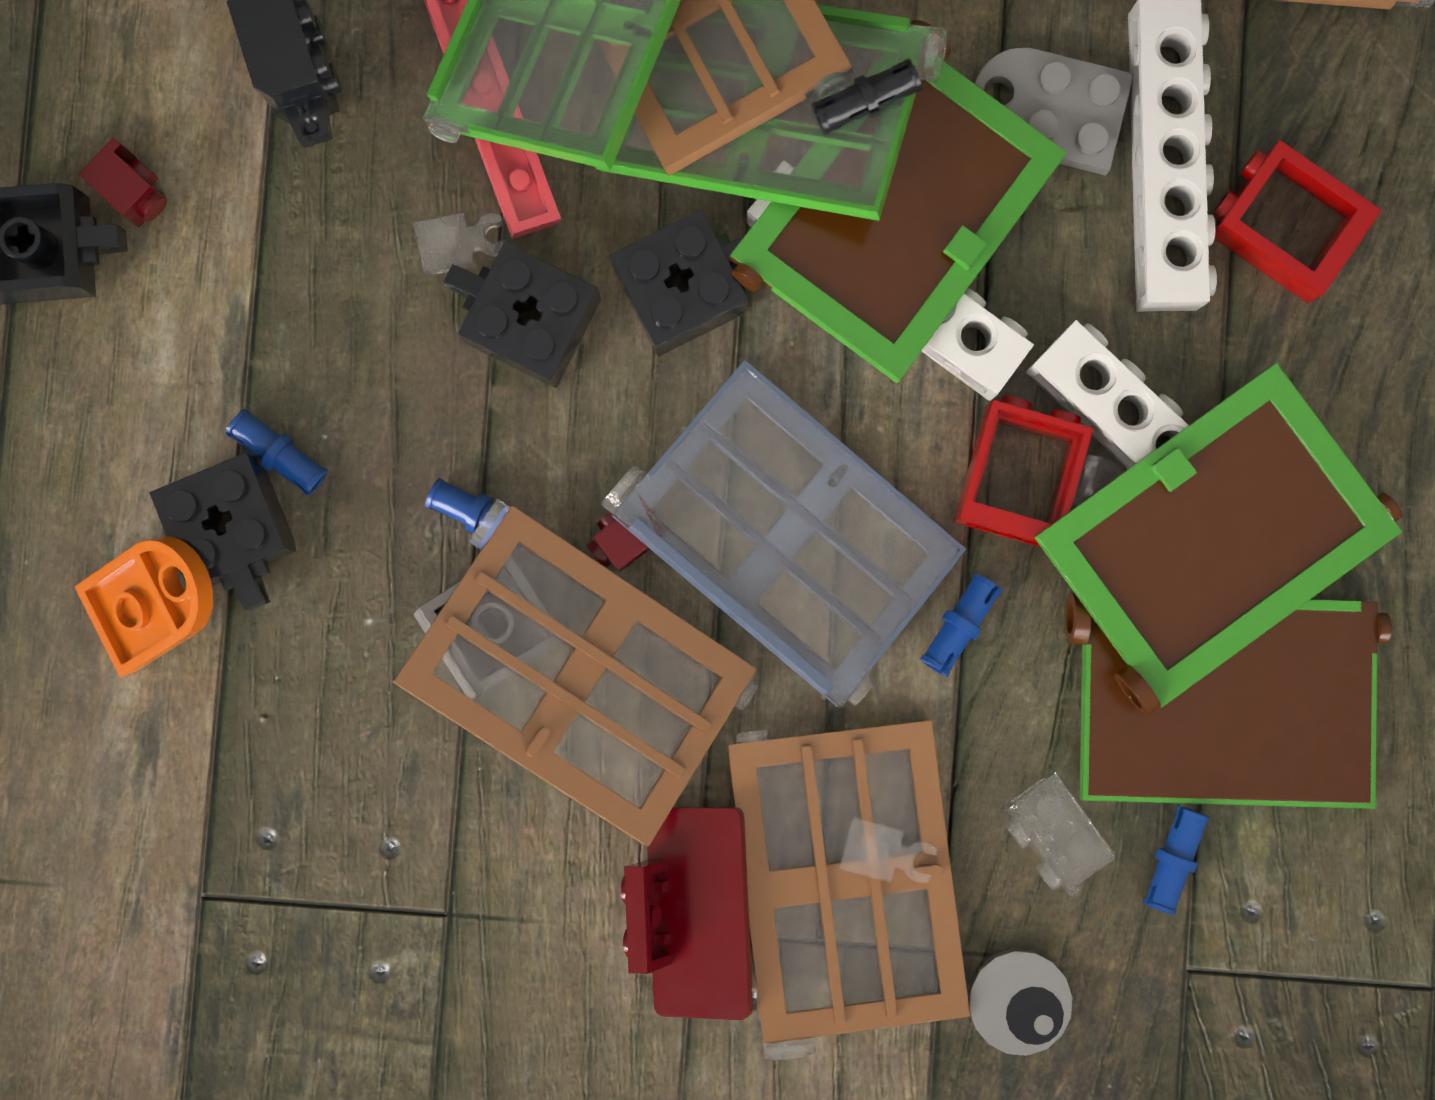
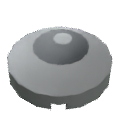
M1011 948L993 954L983 962L984 965L978 969L969 983L968 1003L973 1026L989 1045L1006 1054L1028 1056L1048 1049L1062 1037L1071 1019L1073 998L1066 977L1051 960L1033 950Z

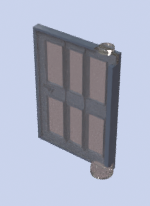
M746 360L740 364L647 474L634 464L601 503L615 520L837 708L842 707L847 700L855 706L867 695L875 683L867 674L967 550Z

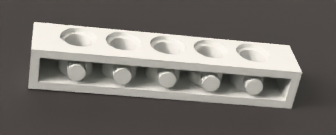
M1137 0L1128 14L1130 73L1134 74L1130 88L1136 312L1197 311L1210 302V296L1215 294L1217 285L1216 268L1214 265H1209L1208 246L1213 244L1215 238L1214 216L1207 215V195H1210L1213 190L1214 172L1212 165L1206 164L1205 145H1209L1212 137V118L1210 114H1204V95H1207L1210 89L1211 71L1209 64H1203L1202 45H1206L1209 36V18L1207 14L1201 13V0ZM1170 47L1179 54L1181 63L1174 64L1166 61L1161 55L1160 48ZM1170 96L1175 98L1182 107V114L1168 112L1162 104V97ZM1163 146L1177 148L1182 153L1183 164L1175 165L1170 163L1164 156ZM1171 195L1179 198L1184 204L1185 214L1177 216L1170 213L1165 206V196ZM1168 245H1174L1183 250L1186 255L1185 267L1175 266L1168 260L1166 256V247Z
M784 162L776 174L790 177L795 170ZM756 199L747 211L746 223L752 227L771 201ZM968 288L923 348L922 352L984 398L991 401L998 395L1034 344L1026 339L1028 333L1020 324L1005 316L1001 320L984 308L986 306L985 300ZM975 328L981 331L986 340L985 349L972 351L965 347L961 340L962 330Z
M1075 320L1025 373L1067 412L1080 416L1081 425L1092 427V436L1129 469L1156 449V440L1159 435L1172 438L1186 428L1188 424L1181 418L1184 413L1176 402L1164 394L1157 396L1143 383L1146 377L1135 364L1127 359L1120 361L1106 348L1108 341L1099 330L1090 324L1082 326ZM1082 366H1092L1100 372L1102 385L1099 390H1091L1083 385L1080 379ZM1121 400L1130 401L1137 407L1139 420L1135 426L1128 425L1120 419L1118 405Z

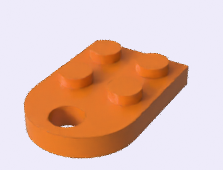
M160 536L135 544L74 586L120 678L137 672L199 633L208 623L213 608V588L205 564L195 550L187 543L171 536ZM178 569L185 577L186 590L179 582Z

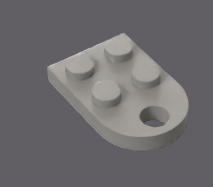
M1014 48L1003 51L985 64L974 84L982 90L990 83L1004 84L1011 94V101L1004 106L1067 152L1060 162L1061 165L1105 176L1110 171L1134 76L1133 73L1032 48Z

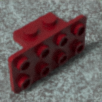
M673 807L651 844L647 846L648 860L624 866L621 898L626 905L627 929L623 936V950L628 957V972L632 974H649L652 972L654 1009L662 1017L743 1020L753 1012L744 813L738 807Z

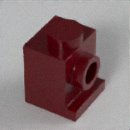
M114 137L78 173L114 209L137 227H140L144 221L148 222L155 219L167 204V199L153 186L159 178Z
M636 492L655 533L663 537L667 534L666 530L648 514L650 513L654 516ZM617 507L596 524L601 531L593 536V540L586 546L602 566L607 568L613 564L619 572H622L651 549L612 517V514L619 508Z

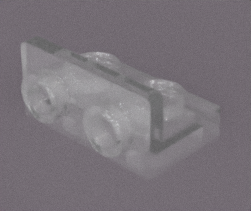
M1052 771L1003 806L1011 818L1004 823L1005 827L1022 849L1030 845L1041 862L1034 867L1053 892L1061 888L1062 891L1073 897L1080 892L1077 887L1079 884L1117 858L1056 772Z

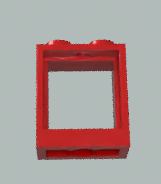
M1279 140L1266 153L1258 149L1240 172V175L1246 178L1237 194L1229 190L1211 215L1218 220L1215 224L1214 239L1308 304L1325 294L1382 210ZM1274 170L1343 216L1309 267L1240 221Z
M1004 395L1001 401L992 400L985 407L953 523L1040 547L1034 537L1071 511L1093 428L1081 425V417L1076 414L1062 410H1051L1049 416L1030 410L1032 403L1029 401ZM998 423L1067 442L1046 522L976 502Z

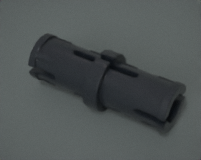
M907 58L891 68L868 78L865 75H861L853 79V85L836 94L811 103V106L823 134L828 135L830 132L862 117L874 118L880 115V109L916 92L918 93L923 88L914 64L912 65L911 59Z

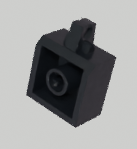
M226 1L253 88L264 97L274 109L278 118L290 123L299 143L304 148L333 139L329 115L340 112L335 94L341 93L342 87L333 63H328L322 46L327 45L326 36L318 16H313L308 1Z
M48 183L1 187L0 305L96 297L94 265L100 264L99 255L128 251L127 231L121 229V226L117 224L97 225V218L91 216L89 196L73 185Z
M703 209L609 255L613 269L658 357L739 317L748 310L749 300L741 284L732 275V271L737 265L729 259L731 253L744 236L730 242L727 234L716 237ZM677 275L683 280L690 278L688 280L689 290L681 293L677 287L669 288L672 285L671 278Z
M506 242L503 243L491 269L483 266L479 275H476L452 264L443 281L447 288L466 297L462 307L469 312L458 332V335L465 343L554 388H557L601 301L596 286ZM533 307H536L541 319L539 321L530 319L526 326H524V321L520 317L521 313L524 310L531 311Z
M244 453L153 490L149 494L166 536L178 538L193 548L205 564L212 586L221 583L225 591L235 588L243 609L250 611L270 603L262 580V576L270 573L267 563L296 552V546L269 475L260 466L261 459L249 453ZM223 513L232 515V520L225 524L227 532L219 531L218 524L223 521ZM181 572V574H182V576H183V579H184V581H185V584H186L185 577H184L183 573Z

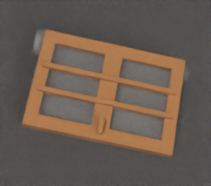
M584 0V1H589V2H594V3H596L597 0ZM614 0L612 6L647 13L652 0ZM681 0L637 105L635 114L664 170L670 176L816 93L821 100L848 87L845 77L852 74L853 69L814 0ZM631 27L628 32L634 30L635 27ZM598 42L617 80H619L631 48Z
M497 498L468 541L481 550L393 683L644 846H649L733 708L737 707L743 710L753 698L758 684L751 679L757 669L513 505L510 507Z
M932 720L769 740L767 730L736 733L737 744H728L727 750L733 805L743 811L745 819L750 947L764 1057L770 1060H786L812 1055L816 1052L815 1037L970 1017Z

